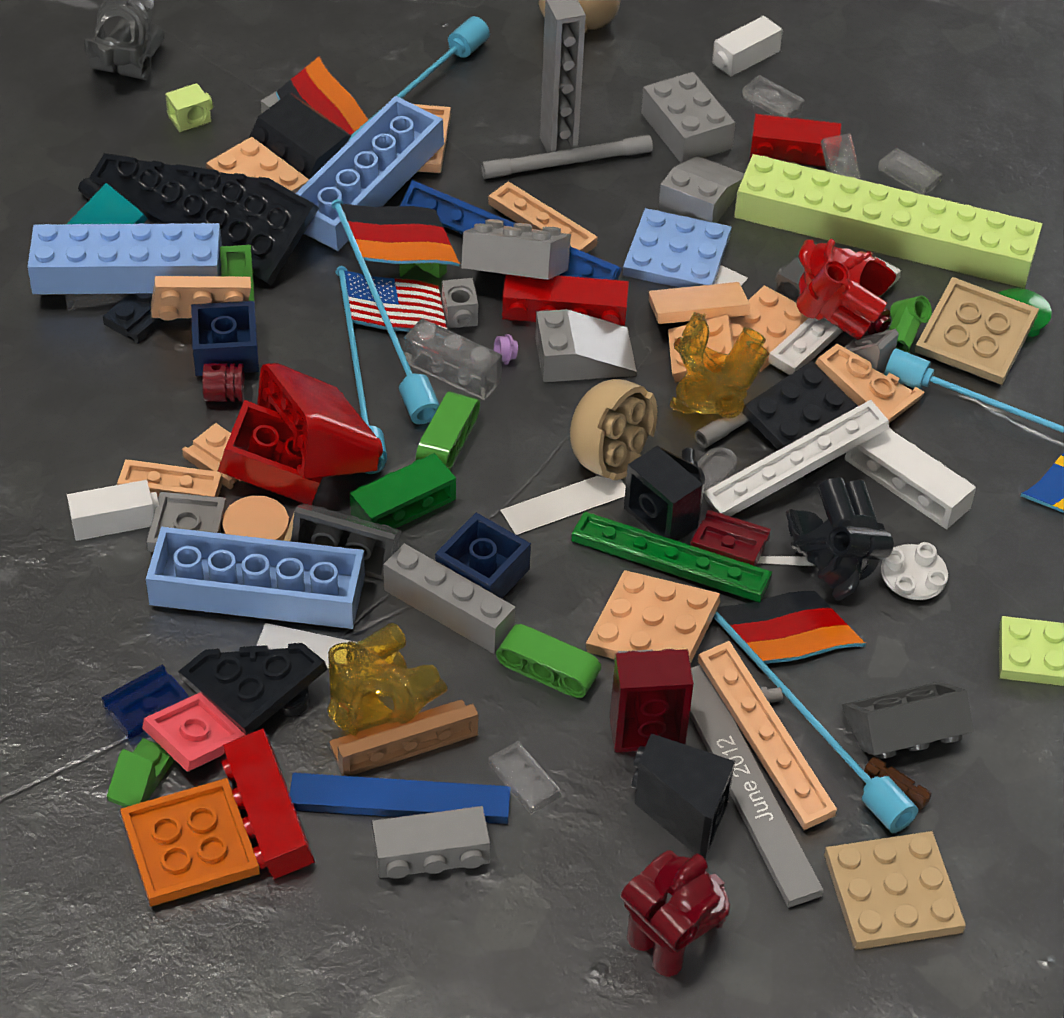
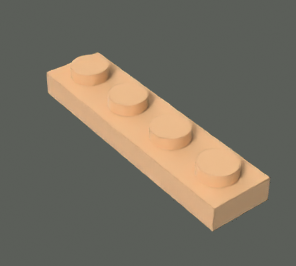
M509 181L488 196V205L517 223L531 224L534 230H543V227L560 228L561 233L571 234L570 246L585 253H588L597 246L598 237Z

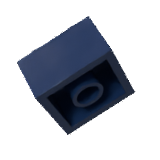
M255 301L191 304L195 376H203L204 364H227L228 367H230V364H235L236 367H238V364H243L244 373L259 372Z
M476 512L435 553V561L502 599L530 570L531 543Z

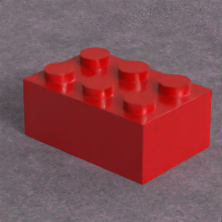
M244 400L224 449L217 472L312 505L322 477L303 479L297 472V465L302 464L301 451L293 450L294 433L280 414L274 410Z

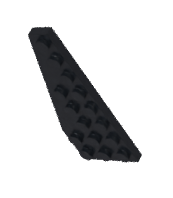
M108 153L103 154L89 177L102 187L107 183L131 204L165 224L220 223L222 246L251 245L253 275L271 286L319 209L314 203L266 177L255 178L239 173L228 174L213 169L180 164L169 165L160 161L137 160L134 157Z

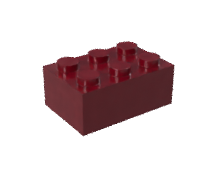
M688 649L615 653L610 707V724L614 752L637 751L640 745L646 747L651 733L686 745L694 686Z

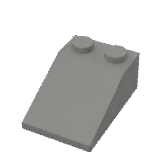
M696 156L673 167L660 185L658 211L717 223L737 197V191L745 173Z
M568 309L536 311L535 339L543 383L637 375L627 327Z

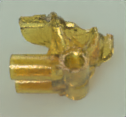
M694 312L682 333L683 338L679 337L673 343L674 349L679 352L687 372L677 385L676 398L672 397L670 407L686 414L694 412L700 414L718 413L725 418H734L743 411L744 399L748 395L747 391L769 356V352L763 347L766 339L759 332L745 327L729 354L717 352L706 347L709 339V327L705 319L706 314L702 315Z
M395 623L387 624L357 643L351 641L348 643H338L329 649L330 703L327 709L328 715L336 725L353 736L358 734V728H363L366 725H381L395 722L400 724L408 723L429 702L448 691L446 683L440 678L436 667L433 665H420L407 669L406 662L399 650L406 646V639L402 630ZM377 694L389 696L393 699V711L384 705Z

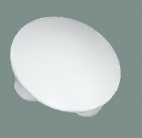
M922 542L919 545L904 544L893 547L891 555L883 559L881 564V574L887 586L896 594L908 599L926 600L933 598L943 591L948 581V570L944 561L937 554L935 546L927 542Z

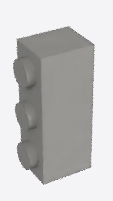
M483 806L372 821L373 845L379 879L388 877L398 879L410 874L424 872L434 874L446 869L476 868L483 864H489L490 841Z

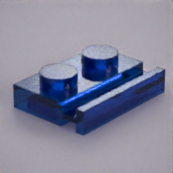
M162 664L101 697L105 710L107 709L110 712L112 719L128 739H131L144 732L142 727L145 717L187 699L189 696L174 677L166 672V668Z

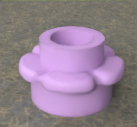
M506 334L505 336L496 337L493 355L495 361H503L504 365H508L511 359L517 357L518 343L513 340L511 335Z

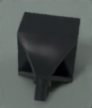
M656 446L628 464L624 509L650 532L679 541L698 528L705 475L695 461V451L691 448H685L682 451L681 458Z

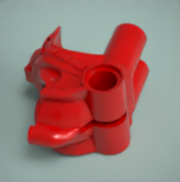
M830 239L827 243L814 244L813 240L804 241L798 254L799 260L804 267V273L799 280L800 296L796 302L798 310L808 318L826 319L859 341L870 324L879 318L886 307L887 302L878 296L885 293L896 279V273L887 267L885 262L877 257L874 258L872 251L855 252L848 248H837L834 246L835 241L833 239Z

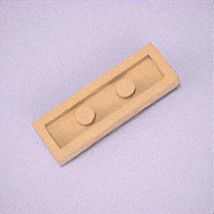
M125 459L117 485L147 480L150 493L156 492L157 497H159L160 492L218 497L223 483V475L217 471Z

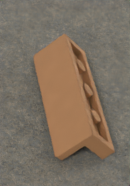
M457 700L330 741V749L342 776H352L477 736L478 712L474 704L466 706L463 700Z

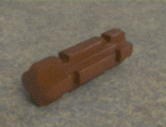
M873 757L867 763L865 772L871 779L877 776L880 778L889 776L918 809L922 810L930 801L932 793L921 785L916 787L914 785L915 781L891 766L889 769L886 768L887 763L879 758Z

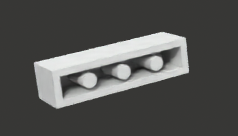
M891 428L846 452L845 460L945 529H948L971 509L976 487L967 479L944 466L940 461L935 460L920 450L915 444L910 443L892 431Z

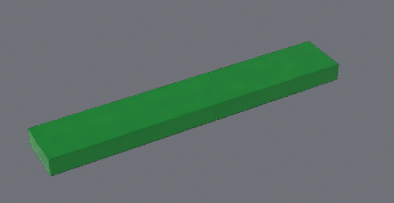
M585 511L572 532V542L759 603L772 578V571Z

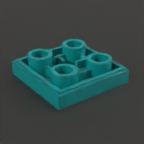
M106 183L67 224H144L148 218Z

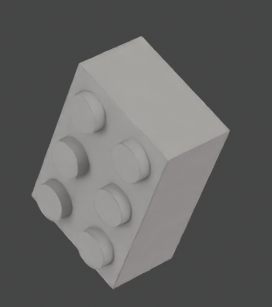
M694 72L643 87L641 114L680 163L696 156L705 158L732 149L735 121Z
M488 219L485 220V223L474 224V228L463 231L461 268L546 280L568 271L571 234L561 233L560 228L543 227V230H534L531 224L515 223L514 227L503 226L504 221Z

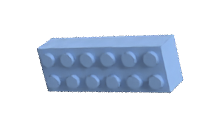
M395 96L296 192V194L319 207L304 234L339 251L349 239L336 209H333L331 206L332 202L335 199H340L343 204L382 207L444 145L443 119Z
M220 223L33 225L28 260V273L32 294L153 293L155 276H221L220 246H222Z
M161 527L146 576L149 605L353 629L365 578L364 550Z

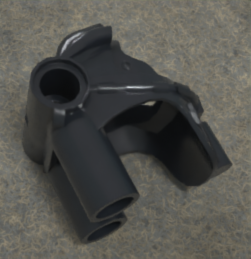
M836 477L825 480L817 486L828 518L825 522L817 514L804 510L789 509L786 512L790 536H793L794 540L791 542V548L794 549L795 554L805 555L809 563L818 567L817 577L833 588V597L841 601L857 590L859 581L870 576L880 560L886 559L891 555L894 542L893 537L885 530L884 525L878 523L864 480H854L845 483L843 478Z

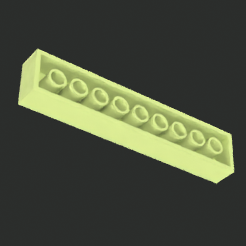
M755 154L752 155L737 191L734 218L828 241L833 239L836 243L1024 289L1043 224L1029 219L1018 218L1000 212H993Z

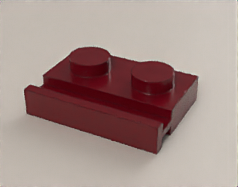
M708 510L705 519L702 520L691 540V546L756 566L766 542L770 539L771 529Z

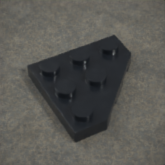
M289 643L288 648L269 649L268 645L240 647L239 651L222 653L219 648L205 649L178 672L181 679L195 692H201L242 732L248 735L328 669L325 661L305 644Z

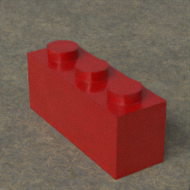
M755 114L750 158L755 154L788 163L836 168L840 146L841 123Z

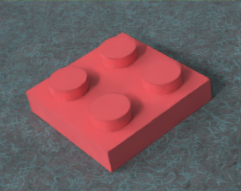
M201 692L145 717L142 727L187 772L226 754L223 744L246 735Z

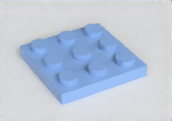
M645 208L623 265L622 276L678 288L713 285L731 235L732 226Z

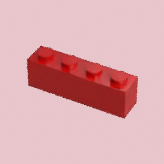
M506 274L502 319L536 322V311L568 309L625 326L629 281L558 275L546 280Z
M262 728L223 744L227 759L221 762L228 780L235 779L237 788L232 789V793L239 810L245 808L248 814L247 817L242 818L249 838L256 837L259 846L254 847L253 852L260 869L267 867L273 879H277L315 863L275 753L264 729Z

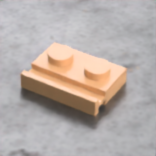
M215 423L194 439L193 445L182 449L183 458L199 469L218 471L231 433ZM222 473V484L228 489H232L233 484L239 479Z

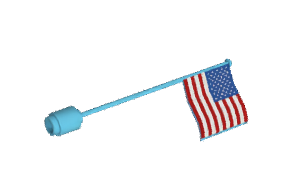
M339 266L336 269V275L340 277L361 418L369 426L353 323L387 330L364 274L350 272L346 267ZM371 276L395 331L426 333L448 339L439 286L416 280ZM369 426L375 436L381 440L383 447L377 471L364 472L366 474H375L385 467L387 451L383 431L376 426Z

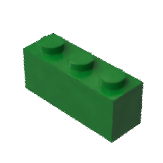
M433 453L351 492V516L396 529L456 500V477L439 457Z

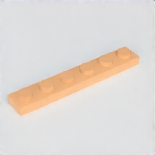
M727 641L698 655L700 666L803 830L836 816L837 808L731 642Z

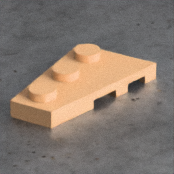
M836 344L819 356L815 362L858 406L872 400L889 420V423L917 403L925 393L917 387L911 390L898 383L900 378L890 372L887 376L872 368L870 361L839 344Z

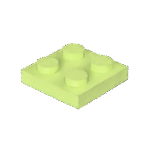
M1002 616L999 624V678L1064 686V623Z

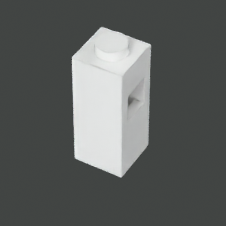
M762 16L715 40L712 63L732 77L780 52L783 29L767 17Z
M147 480L67 494L76 541L151 527L155 508L159 506L157 493H150Z

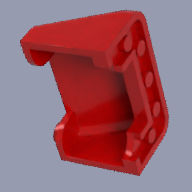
M279 363L262 365L257 405L278 412L294 433L292 448L294 451H301L302 464L297 465V472L303 479L377 471L378 461L383 453L382 442L375 436L337 387Z

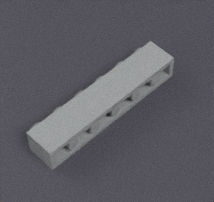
M545 0L540 139L547 153L578 148L586 14L578 0Z

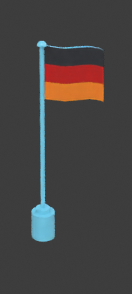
M476 16L467 19L449 35L448 45L450 50L402 90L397 97L402 99L453 54L462 58L468 57L489 38L490 32L487 24ZM320 56L276 91L278 100L288 93L294 94L351 135L349 141L374 117L372 116L368 120L355 99L329 73L322 63Z
M335 199L331 206L333 209H336L407 375L399 385V392L413 423H429L440 404L429 378L423 374L412 373L365 261L391 264L441 263L460 266L458 258L434 209L415 206L369 207L343 204L340 199Z
M816 591L789 592L762 599L760 603L755 601L746 604L718 607L713 618L777 687H781L782 693L866 783L862 796L864 804L891 833H897L906 828L917 816L918 807L889 776L881 778L877 776L871 779L766 665L769 663L800 660L840 648L865 647L866 643Z

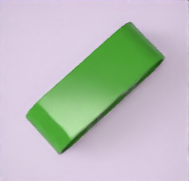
M448 391L419 442L415 459H423L435 453L450 470L478 418L480 400Z
M523 624L514 625L496 651L497 659L508 669L575 698H582L586 695L602 669L599 660L592 654Z

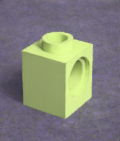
M198 83L165 93L168 117L179 132L211 122L210 110L213 109L212 99L208 93L203 92Z

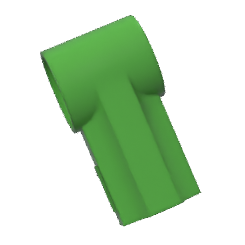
M921 295L896 301L891 305L890 309L892 323L889 330L896 329L899 334L896 348L908 353L920 324L928 322L932 316V307L929 300Z

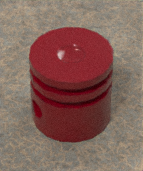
M204 364V401H227L228 398H230V401H235L238 398L239 402H243V364H238V367L235 364H230V367L227 364Z

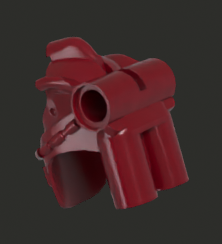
M672 850L663 852L639 875L629 881L621 893V899L624 901L625 908L629 911L627 929L629 945L639 951H646L654 946L653 967L656 972L663 976L678 974L683 967L685 947L712 928H722L723 923L726 921L725 918L729 914L730 903L724 887L725 882L715 873L711 875L706 872L708 864L698 853L688 858L678 857ZM668 893H669L672 897H671V899L669 900V902L666 903V901H667V896H668Z

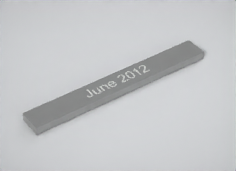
M700 665L692 667L694 686L690 717L709 753L735 761L730 795L787 907L790 908L822 897L823 888L731 713Z

